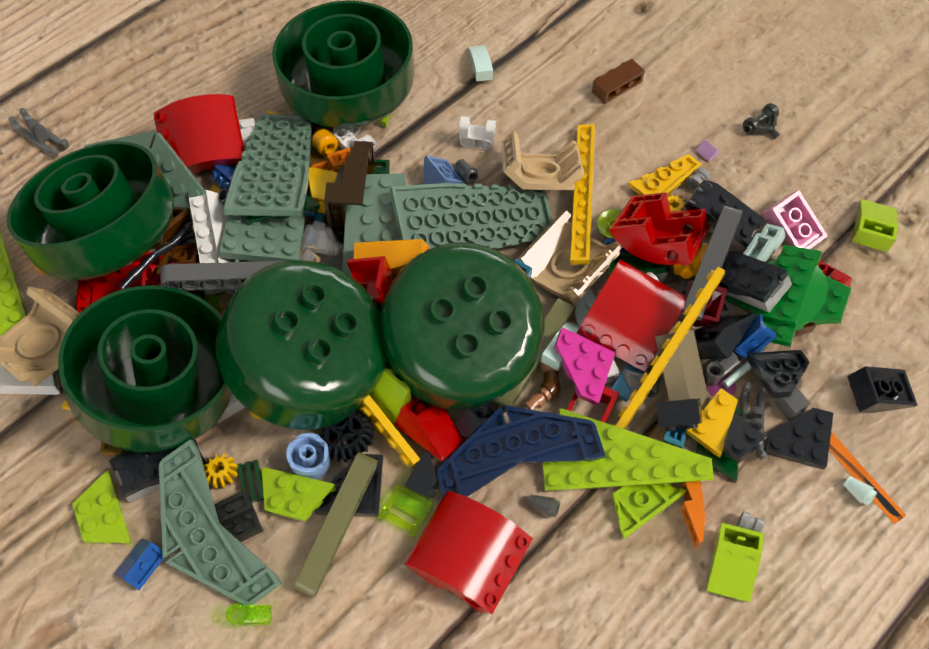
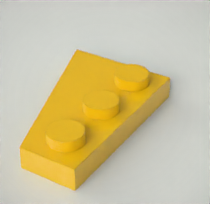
M721 388L702 411L703 423L698 424V428L687 429L686 434L720 458L738 400Z

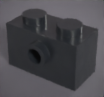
M700 398L656 403L659 427H665V431L677 430V426L685 425L686 429L698 428V424L703 423Z

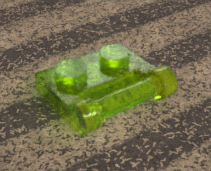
M397 484L381 509L378 518L392 522L410 532L409 535L415 538L432 510L434 503ZM394 507L415 519L414 525L391 513V508Z

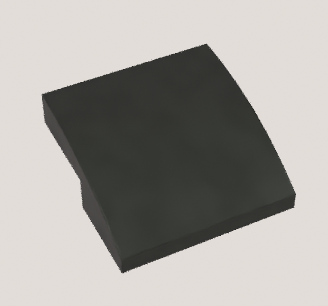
M246 490L214 504L219 523L240 542L264 531Z

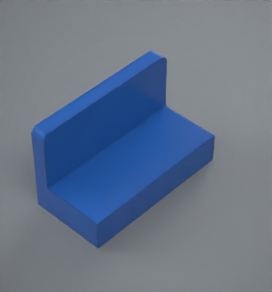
M758 314L751 323L750 328L742 336L741 341L734 348V351L746 359L748 353L760 352L776 338V333L763 324V316Z
M142 538L117 569L115 575L140 591L162 562L163 550L151 541Z

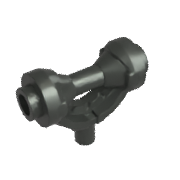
M772 103L766 104L760 116L757 118L750 117L743 121L744 131L751 135L755 133L766 135L769 132L776 139L780 135L775 129L777 117L779 116L778 107ZM768 119V123L766 125H760V123Z

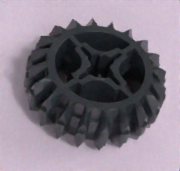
M356 411L335 424L322 427V433L319 434L320 438L328 446L329 458L331 460L335 459L338 463L341 460L345 463L349 459L354 461L358 452H368V447L373 446L372 440L375 439L374 428L370 420L362 413L358 414ZM357 428L361 430L360 433L356 432Z

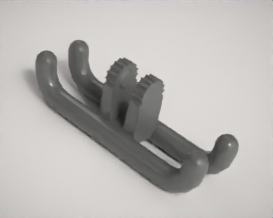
M20 108L19 112L26 120L29 131L23 128L15 117L10 116L8 118L10 124L17 132L53 158H57L59 152L55 147L50 148L45 144L47 140L50 139L62 149L69 148L67 139L57 137L33 119L25 108Z
M746 382L741 393V417L764 434L765 396L767 390L764 385L760 386L757 394V406L752 407L749 411V394L752 384ZM764 443L756 449V456L759 460L767 457V453L764 451Z

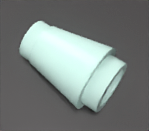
M852 476L843 484L861 504L869 505L877 495L874 487Z

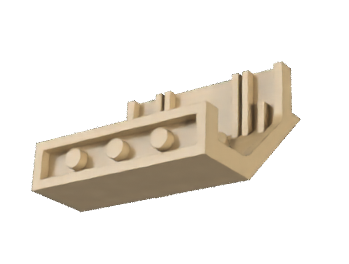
M514 131L501 142L503 172L522 189L575 190L574 182H578L583 177L584 170L578 145L573 139L556 154L522 153L520 151L519 136Z
M566 210L559 214L517 259L533 268L531 276L533 284L575 305L610 266V263L619 256V250L622 246L617 241L605 245L591 238L590 264L571 265L572 224L568 221L571 215Z
M28 287L26 294L35 300L32 310L16 325L0 336V365L14 375L17 380L22 382L29 381L36 387L58 369V355L61 342L68 327L80 313L48 289Z

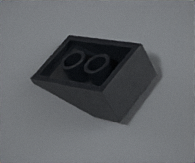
M865 366L847 376L859 412L877 413L918 406L907 374L903 369Z

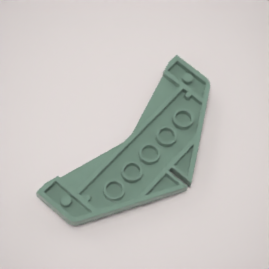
M151 131L84 146L123 141L139 144L148 149L154 156L171 187L174 206L189 208L190 220L192 219L189 198L206 194L204 188L161 133Z
M189 440L163 458L159 464L163 559L169 557L180 548L182 550L165 563L245 606L257 603L281 586L283 583L278 575L219 523L200 452L195 442Z

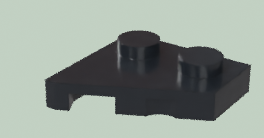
M735 413L724 443L723 452L739 464L763 444L767 436Z

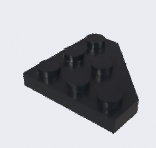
M802 350L748 353L746 358L771 398L790 397L810 363Z
M818 408L806 411L768 432L764 451H766L767 455L824 470L828 462L834 413Z
M365 454L378 460V465L354 516L379 517L384 457L380 454ZM346 467L330 482L337 486L334 492L331 491L322 500L323 503L320 507L315 509L317 515H328L350 467Z

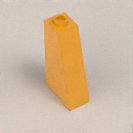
M423 239L354 243V259L385 256L393 275L399 273L409 261L424 251L429 250L430 247Z

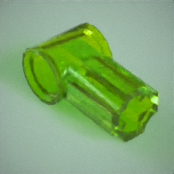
M232 604L226 611V618L236 628L243 626H271L272 605ZM242 611L243 616L240 620H232L234 612Z

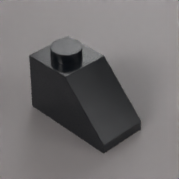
M490 404L477 408H467L454 425L458 428L459 433L468 439L496 410Z
M425 451L405 483V492L427 503L430 498L433 499L435 497L438 487L430 453Z

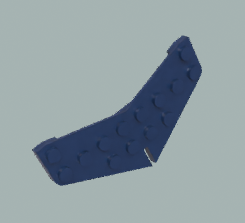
M505 405L510 423L506 424L503 410L500 407L438 468L437 478L442 498L446 491L468 497L520 463L596 461L606 458L596 425L591 420Z

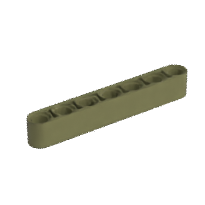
M561 298L557 299L544 319L543 344L534 367L517 387L492 403L506 410L505 405L514 407L540 367L543 352L567 321H570L575 313L576 306Z
M360 452L356 455L295 582L294 589L312 597L317 595L377 468L378 460Z

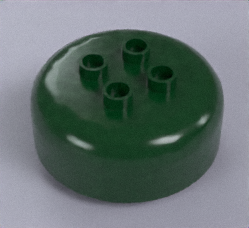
M348 0L329 2L312 7L292 18L281 29L273 45L272 57L280 91L286 103L296 114L319 126L334 129H352L376 123L393 113L408 97L413 86L415 64L410 31L396 14L376 4Z
M123 141L99 143L81 148L55 160L29 179L18 191L9 206L6 219L7 227L30 261L45 274L73 281L94 279L111 274L130 265L146 254L161 239L172 218L174 198L168 181L148 149L139 144Z
M464 242L448 243L436 246L417 255L397 274L380 307L381 331L388 358L387 367L395 373L396 378L409 386L410 393L425 403L444 409L466 410L467 408L481 407L512 391L528 376L534 367L543 344L545 331L544 312L540 297L532 281L506 255L479 244Z
M288 260L273 263L248 277L233 294L221 319L216 336L218 367L224 382L235 398L258 417L270 423L292 429L306 430L327 427L351 415L378 384L388 359L381 331V311L372 296L360 283L343 271L315 261Z
M154 285L119 290L89 305L68 327L61 342L58 355L59 375L66 400L77 421L91 435L105 444L133 452L170 450L182 446L189 440H195L202 436L221 418L233 395L223 380L216 358V336L222 319L221 314L212 305L194 294L177 288L166 286L161 288V286Z

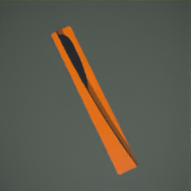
M831 431L829 451L853 478L874 487L877 495L873 501L894 524L906 517V514Z

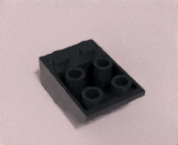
M754 314L726 316L720 318L718 324L696 329L694 335L700 360L728 359L736 345L741 341L742 336L750 328L756 316Z

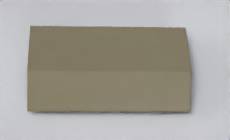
M689 330L664 368L663 377L669 401L700 398L702 410L709 404L694 330ZM675 333L655 337L659 356L664 351L662 346L668 338L672 339Z

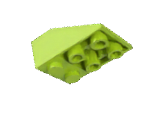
M860 199L851 242L888 252L897 237V209Z
M387 367L384 369L378 384L369 395L393 426L398 429L394 424L401 408L411 401L410 388L405 382L396 378L395 373Z
M726 523L719 525L715 531L707 592L750 603L762 556L764 533Z

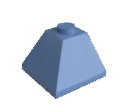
M427 155L424 157L423 184H466L448 160Z

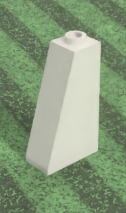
M0 365V394H60L58 369L35 387L29 381L22 382L17 380L14 375Z

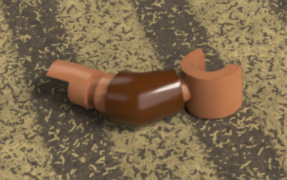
M542 362L540 363V369L544 373L543 384L540 386L538 393H535L523 404L526 408L534 410L537 407L540 409L545 404V401L553 400L559 394L561 389L559 379L561 367L557 371Z

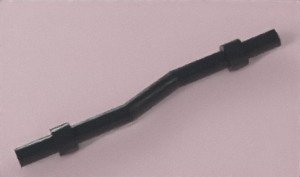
M193 220L185 222L181 226V230L167 244L150 253L136 268H133L128 273V277L119 285V288L121 290L127 289L142 276L145 269L155 259L172 250L186 235H190L193 231L191 227Z

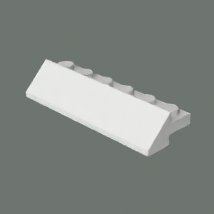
M206 190L205 195L189 198L200 263L234 262L235 259L220 258L219 251L228 215H224V204L218 200L219 193ZM233 289L205 290V293L208 296L226 291L228 295L233 294Z

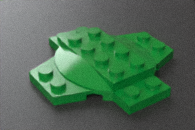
M784 245L781 254L778 255L776 260L769 262V264L787 270L792 285L769 313L726 295L725 300L745 311L749 310L755 316L758 314L762 315L763 324L776 333V338L770 343L791 347L796 331L803 329V326L809 322H814L815 325L842 323L851 295V287L824 275L823 271L818 267L822 251Z

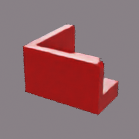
M379 256L347 260L351 277L367 289L376 303H383L392 275L386 257Z

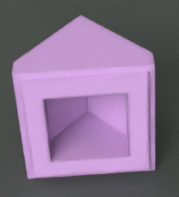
M704 139L697 148L696 153L709 162L720 154V151Z

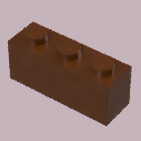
M633 59L623 62L620 66L610 69L606 74L598 76L593 81L592 93L606 104L642 83L645 70Z

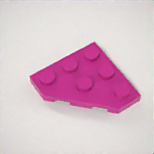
M562 327L554 348L564 362L562 365L569 379H572L578 398L596 406L600 402L615 352Z

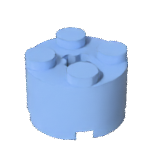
M303 433L297 436L293 442H290L287 447L286 457L293 474L312 479L323 478L326 475L331 459L329 458L328 446L320 436L314 433Z

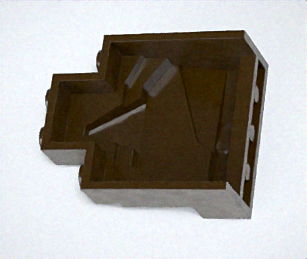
M354 141V147H350V155L345 156V164L340 166L335 182L326 183L324 205L332 244H344L346 205H363L366 175L374 174L375 169L373 142Z

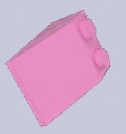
M800 191L786 195L762 212L768 224L784 228L786 235L784 241L789 246L811 249L827 237V234Z

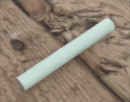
M747 361L726 378L722 385L728 388L752 368Z

